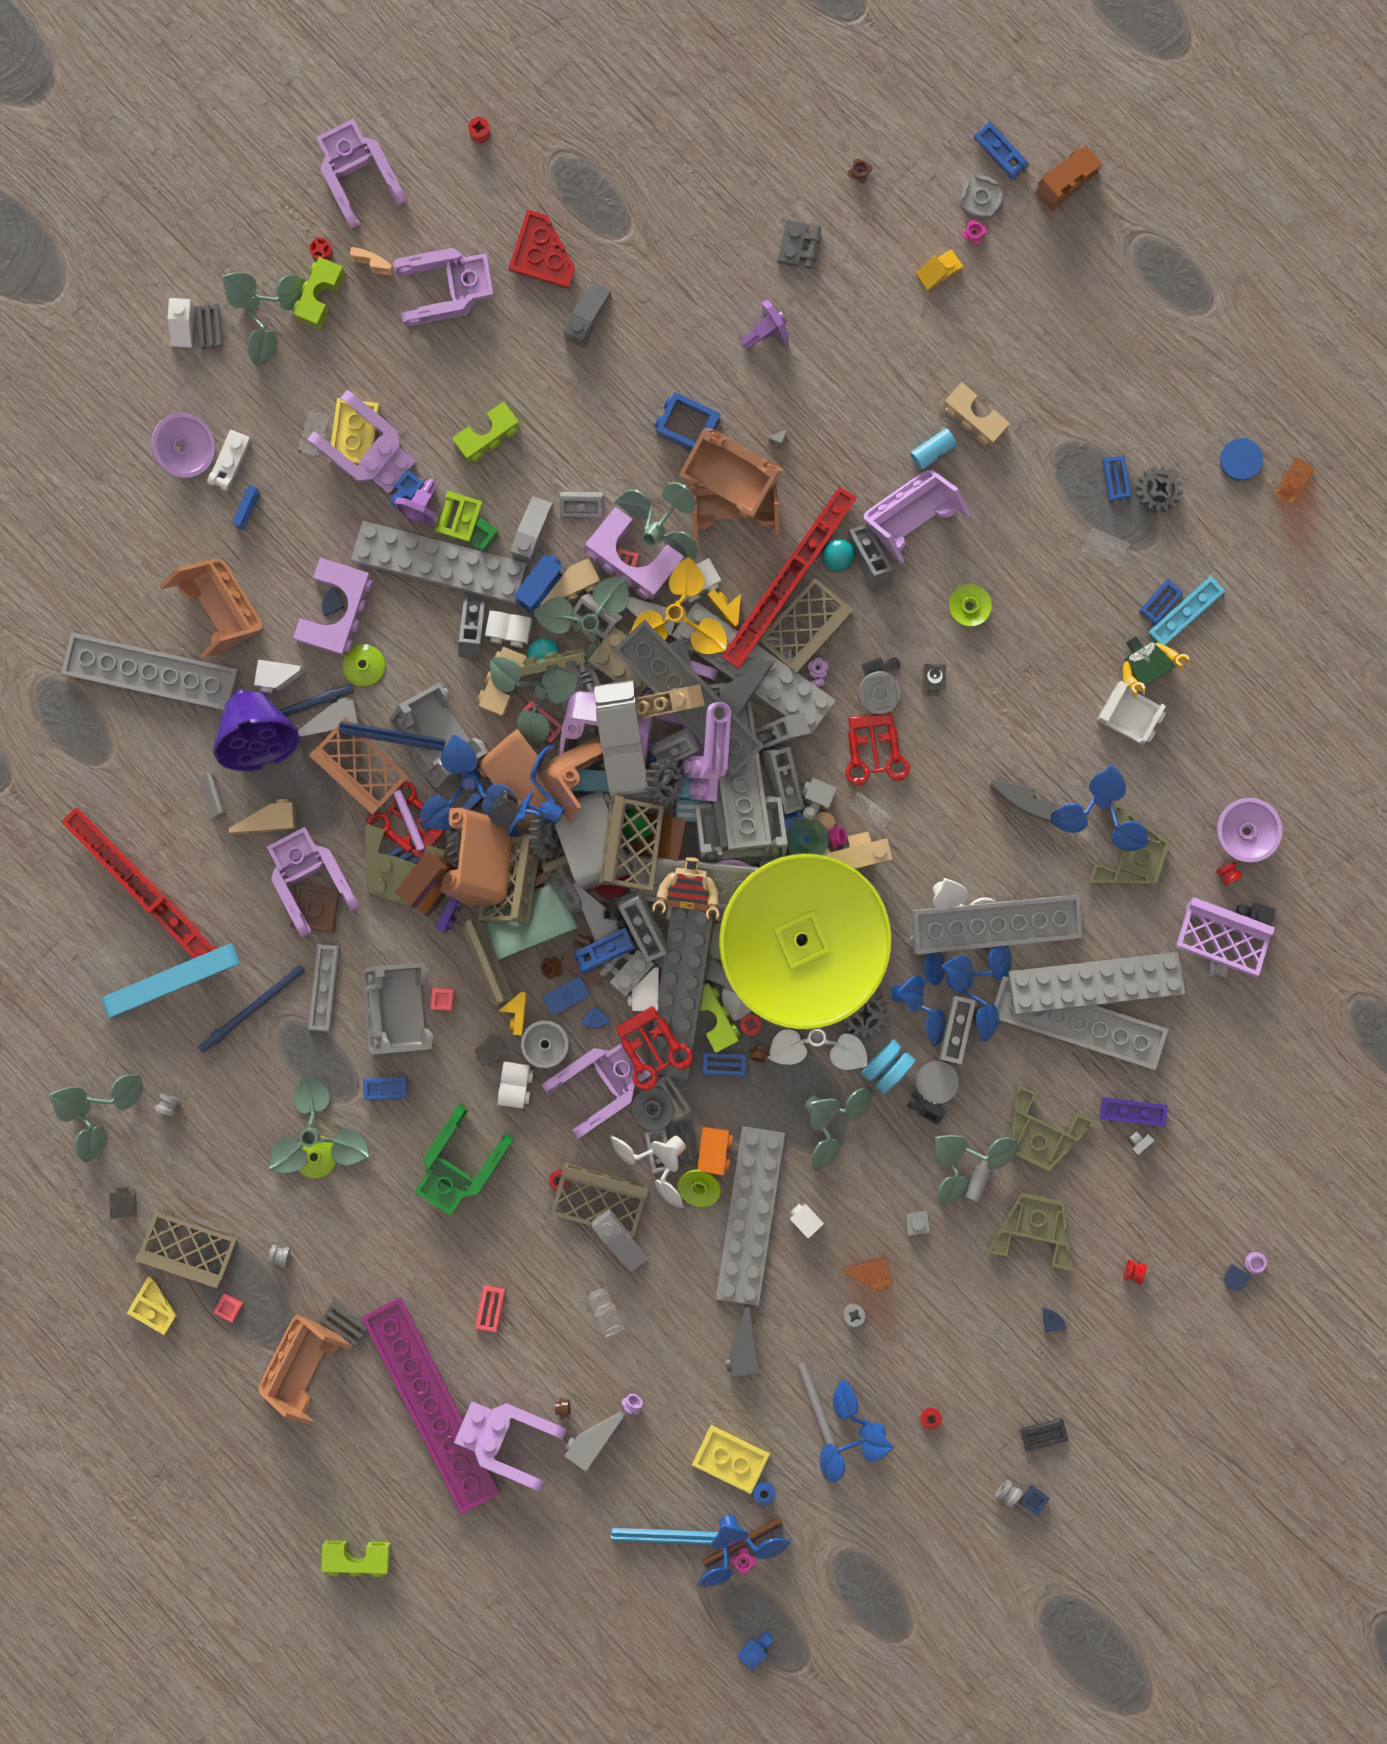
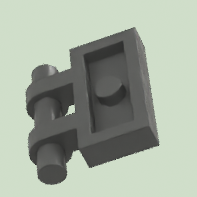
M787 220L777 263L798 267L799 260L801 259L806 260L805 268L812 269L818 256L816 251L818 244L821 242L822 236L820 233L822 228L820 226H813L812 233H807V224ZM804 241L810 242L808 251H802Z

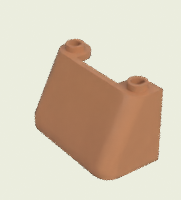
M707 428L702 430L679 475L684 477L683 482L693 487L695 484L702 485L734 503L739 509V514L750 518V516H756L779 479L783 469L723 434Z
M518 729L477 762L480 765L477 770L483 778L488 776L494 785L502 784L511 789L521 805L530 792L534 793L529 802L530 805L540 808L543 801H549L530 781V774L538 756ZM542 762L537 772L536 781L552 797L539 777ZM525 813L526 818L522 819L518 825L522 830L527 828L529 831V828H531L530 821L534 820V815Z
M451 808L449 812L450 826L454 829H462L458 870L448 871L444 875L441 892L469 907L500 904L506 898L513 838L507 835L510 823L503 819L464 808Z

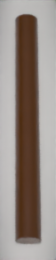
M780 1517L749 1533L748 1538L753 1542L782 1526L783 1523ZM746 1540L727 1547L728 1555L748 1545ZM723 1548L702 1560L706 1568L724 1558Z

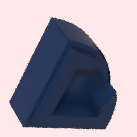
M335 588L329 590L323 598L322 612L325 617L344 608Z
M1042 1309L1045 1332L1067 1330L1066 1324L1059 1314L1049 1309Z

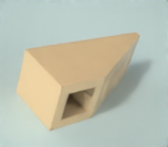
M590 558L570 566L540 605L555 597H561L568 602H572L578 599V595L584 592L592 593L600 583V580Z
M700 684L635 698L638 720L705 705Z

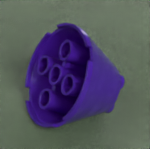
M240 689L224 705L213 745V754L218 763L227 769L236 771L262 769L264 764L270 762L277 764L289 757L298 747L300 736L296 726L266 697L265 693L247 692L244 689Z

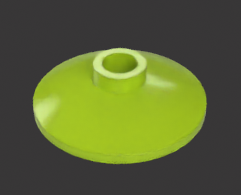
M965 584L958 587L952 593L949 600V610L953 619L959 624L969 627L983 623L990 615L992 608L991 598L987 591L975 584ZM967 603H971L973 605L972 610L966 609Z
M365 644L357 645L351 648L349 653H346L342 664L343 672L346 678L356 686H372L382 678L385 671V660L381 652L375 647ZM366 661L367 665L364 668H360L359 663Z
M318 1142L311 1147L304 1146L302 1149L307 1152L308 1160L299 1169V1172L306 1177L315 1179L328 1175L337 1163L331 1154V1148L334 1144ZM312 1153L318 1155L317 1161L311 1160Z
M691 1170L684 1173L678 1183L680 1196L687 1203L696 1207L713 1205L721 1194L718 1180L712 1174L700 1170Z

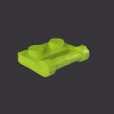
M447 491L445 496L447 500L439 524L435 526L434 532L470 543L483 502ZM459 502L452 528H446L454 503Z

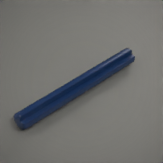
M343 721L340 722L338 728L339 733L437 751H443L445 748V740Z

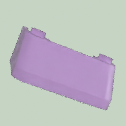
M927 470L866 511L864 519L887 553L902 564L905 562L900 553L906 545L904 536L936 514L945 518L953 516L957 510L966 517L971 516L959 489L935 471Z
M577 691L570 697L562 725L559 755L569 751L570 739L579 738L584 732L585 724L598 726L594 693ZM654 716L638 720L645 767L648 766Z

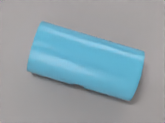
M945 428L910 452V455L917 467L923 470L935 462L938 456L942 457L955 448L957 443L953 435Z

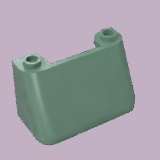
M549 880L542 884V888L534 891L529 924H520L519 922H483L497 961H504L509 959L512 954L517 955L539 944L561 937L563 933L570 934L579 930L560 881ZM493 905L486 910V916H490L496 910ZM508 905L502 911L505 916L511 915L512 906Z

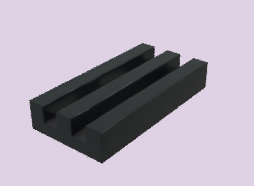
M691 1119L671 1122L672 1137L676 1136L675 1126H679L681 1140L686 1145V1149L683 1151L684 1160H680V1155L677 1156L678 1166L697 1163L698 1158ZM685 1124L688 1125L693 1155L692 1159H689L683 1127V1125Z
M1062 1418L1020 1429L1026 1452L1069 1441ZM1060 1425V1428L1029 1436L1026 1435V1433ZM1062 1433V1436L1057 1438L1041 1441L1030 1445L1028 1442L1046 1436Z

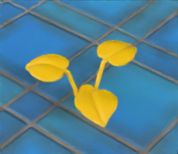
M688 557L681 561L671 573L669 588L673 594H682V597L676 601V604L668 606L665 620L663 621L662 616L656 611H644L635 620L630 633L641 622L646 620L666 640L668 630L664 625L669 620L675 623L684 621L696 629L691 635V644L697 652L709 655L724 652L727 648V636L724 628L718 621L712 618H704L699 626L686 618V611L680 606L686 598V594L688 596L698 595L705 583L702 571Z

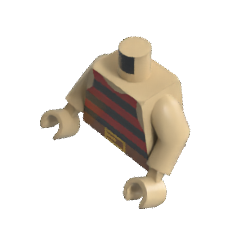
M686 858L685 868L677 867L675 872L669 873L661 882L656 897L657 902L652 907L653 913L656 906H661L663 909L661 915H663L666 906L707 911L708 921L710 913L714 912L717 914V921L719 920V911L716 909L718 907V890L712 878L707 877V871L698 870L699 859Z

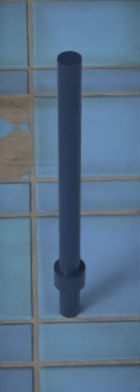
M351 684L337 689L331 688L325 690L326 693L280 709V711L285 716H289L327 701H336L338 697L353 692Z
M300 965L297 966L219 1030L215 1029L210 1034L211 1036L198 1046L199 1050L204 1053L215 1043L219 1044L225 1039L224 1036L304 973V969Z

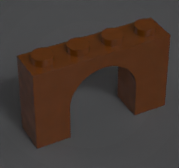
M427 851L394 893L415 909L417 908L429 917L446 896V894L441 892L444 875L448 871L457 870V868L437 852L432 855Z

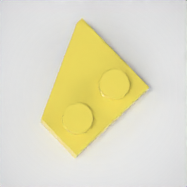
M148 1276L127 1314L163 1335L168 1332L177 1316L152 1276Z

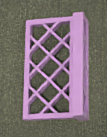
M1193 897L1186 906V914L1176 948L1257 978L1261 971L1270 937L1273 935L1275 928ZM1191 915L1198 917L1202 925L1193 928L1189 921ZM1209 925H1219L1222 933L1214 936ZM1204 928L1209 939L1201 942L1195 931ZM1233 931L1238 932L1243 940L1234 944L1229 933ZM1191 934L1196 944L1193 946L1184 944V936ZM1225 936L1230 945L1224 949H1221L1216 941L1217 938ZM1252 939L1262 941L1261 949L1254 951L1249 941ZM1211 941L1217 952L1212 954L1206 952L1203 944ZM1245 943L1250 954L1241 957L1236 947ZM1232 949L1237 960H1227L1223 952ZM1253 957L1256 963L1255 970L1248 968L1244 960Z

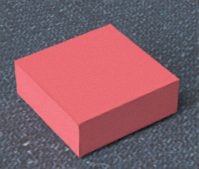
M432 988L430 1009L452 1011L454 990Z
M224 1293L213 1313L230 1323H234L244 1303Z

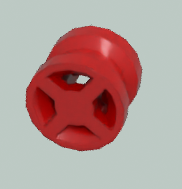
M475 117L469 122L468 130L471 139L478 144L486 142L490 137L487 120L482 117Z
M316 238L310 243L309 250L316 262L319 257L328 261L331 260L333 251L326 239Z
M1235 861L1215 871L1223 879L1222 884L1224 886L1243 876L1236 869L1237 864Z
M747 1014L740 1021V1028L746 1035H755L761 1029V1020L755 1014Z
M1129 1259L1124 1269L1123 1280H1133L1136 1284L1141 1285L1145 1278L1147 1265L1144 1263L1136 1264L1134 1260Z

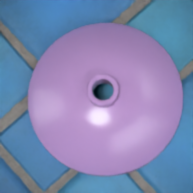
M176 413L167 416L158 423L152 435L151 447L156 462L164 471L173 476L189 478L199 475L209 467L215 453L213 434L209 427L194 415ZM177 443L182 445L181 451L176 448Z
M1243 798L1234 801L1223 810L1217 823V837L1223 850L1232 858L1248 863L1258 862L1273 854L1279 846L1282 838V823L1275 809L1268 803L1256 798ZM1244 828L1249 829V835H1244Z

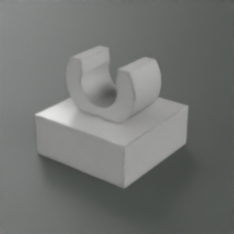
M1137 1132L1130 1137L1135 1145L1133 1153L1139 1160L1156 1146L1155 1140L1149 1134L1144 1139Z

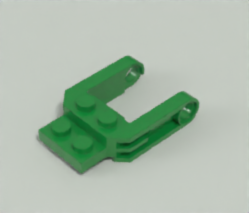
M461 1104L456 1107L423 1157L426 1175L414 1192L450 1216L464 1197L480 1193L514 1140L509 1135L504 1134L475 1179H472L470 1175L447 1160L439 1158V1155L469 1110Z

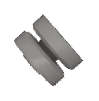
M541 1020L533 1023L525 1030L521 1038L523 1056L530 1064L538 1068H551L559 1065L565 1060L570 1048L567 1032L561 1025L553 1021ZM545 1040L549 1042V1047L546 1049L541 1046V1042Z

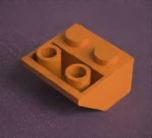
M703 1127L697 1170L724 1175V1170H729L730 1157L726 1156L727 1148L731 1149L733 1138L732 1135H729V1130Z

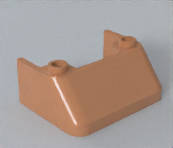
M695 484L694 487L691 486V492L696 499V507L692 511L694 539H698V529H709L713 526L714 520L746 518L738 513L739 509L734 503L702 485ZM775 484L756 516H750V518H756L757 523L763 527L774 525L775 535H779V501L777 485Z
M216 558L176 568L159 585L161 590L177 586L183 596L187 598L198 597L218 632L211 636L212 644L201 654L202 658L227 652L255 635L262 628L261 619L230 568L221 559Z
M600 735L543 763L539 770L541 781L551 796L556 799L557 805L564 808L563 814L569 823L574 821L581 809V805L571 792V789L575 788L579 783L580 776L578 772L604 759Z
M296 1315L291 1320L260 1382L259 1394L285 1418L313 1426L314 1421L305 1414L311 1402L310 1396L305 1389L324 1352L332 1354L339 1346L351 1350L352 1345L338 1333L306 1317Z

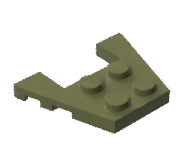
M581 647L559 654L557 651L546 653L544 658L537 659L536 656L526 658L519 667L521 676L547 671L555 667L562 668L575 663H585V649Z
M1114 803L1113 808L1118 825L1121 826L1127 821L1139 822L1147 830L1149 844L1139 850L1128 851L1122 849L1116 870L1094 864L1088 883L1157 884L1170 843L1151 828L1145 826L1134 815L1124 810L1122 806ZM1110 814L1108 822L1114 824Z
M367 824L365 826L367 893L408 906L409 904L394 892L416 864L380 852L386 830ZM427 845L425 853L428 851L433 855L437 852L442 857L447 852L431 845Z
M1018 1084L1016 1087L1010 1137L1016 1138L1018 1141L1015 1155L1050 1171L1068 1150L1083 1137L1086 1131L1095 1124V1121L1076 1113L1067 1133L1027 1114L1036 1093Z
M1020 1192L987 1248V1252L1007 1257L1012 1234L1055 1244L1051 1266L1071 1271L1064 1202Z

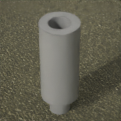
M982 1160L981 1165L977 1164L964 1197L980 1202L992 1171L988 1166L989 1161Z

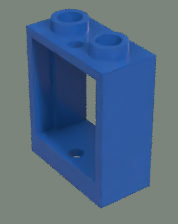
M674 392L672 398L668 397L664 404V409L666 410L663 417L659 415L654 427L657 428L656 434L692 451L696 442L665 428L676 404L679 403L709 417L704 429L710 428L715 430L720 421L721 413Z
M544 554L514 594L517 604L532 615H535V609L541 606L542 601L564 574L561 561L553 555L549 558Z

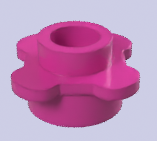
M971 220L968 222L967 229L962 232V237L971 240L974 245H979L982 236L987 233V228L979 222Z
M835 824L833 829L828 831V840L834 849H838V845L845 844L847 840L845 829L839 827L838 824Z
M741 1548L739 1553L730 1559L731 1565L736 1566L741 1575L747 1574V1571L757 1563L756 1558L748 1553L747 1548Z

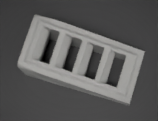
M666 1128L644 1132L648 1151L652 1149L651 1138L663 1136V1140L657 1142L664 1144L668 1142ZM652 1153L649 1155L652 1173L654 1177L661 1176L667 1167L657 1168L656 1165L663 1164L660 1159L655 1160L654 1156L656 1155Z

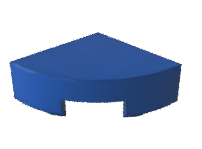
M594 1006L580 1023L587 1027L599 1028L605 1026L611 1020Z

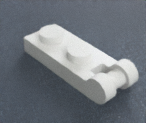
M230 429L213 471L208 477L207 484L220 486L222 490L227 492L230 490L250 444V437ZM221 472L227 474L226 478L222 479L219 477Z

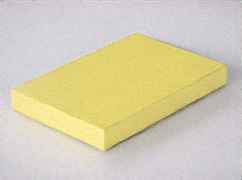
M337 398L331 445L355 465H359V461L375 443L377 430L356 414L355 410L348 403ZM364 402L379 415V403Z
M710 1425L692 1466L752 1494L770 1453Z

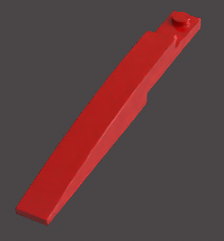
M838 487L721 658L738 669L742 666L820 555L824 546L829 542L857 497L842 487Z
M78 807L61 821L193 958L216 949L176 905Z

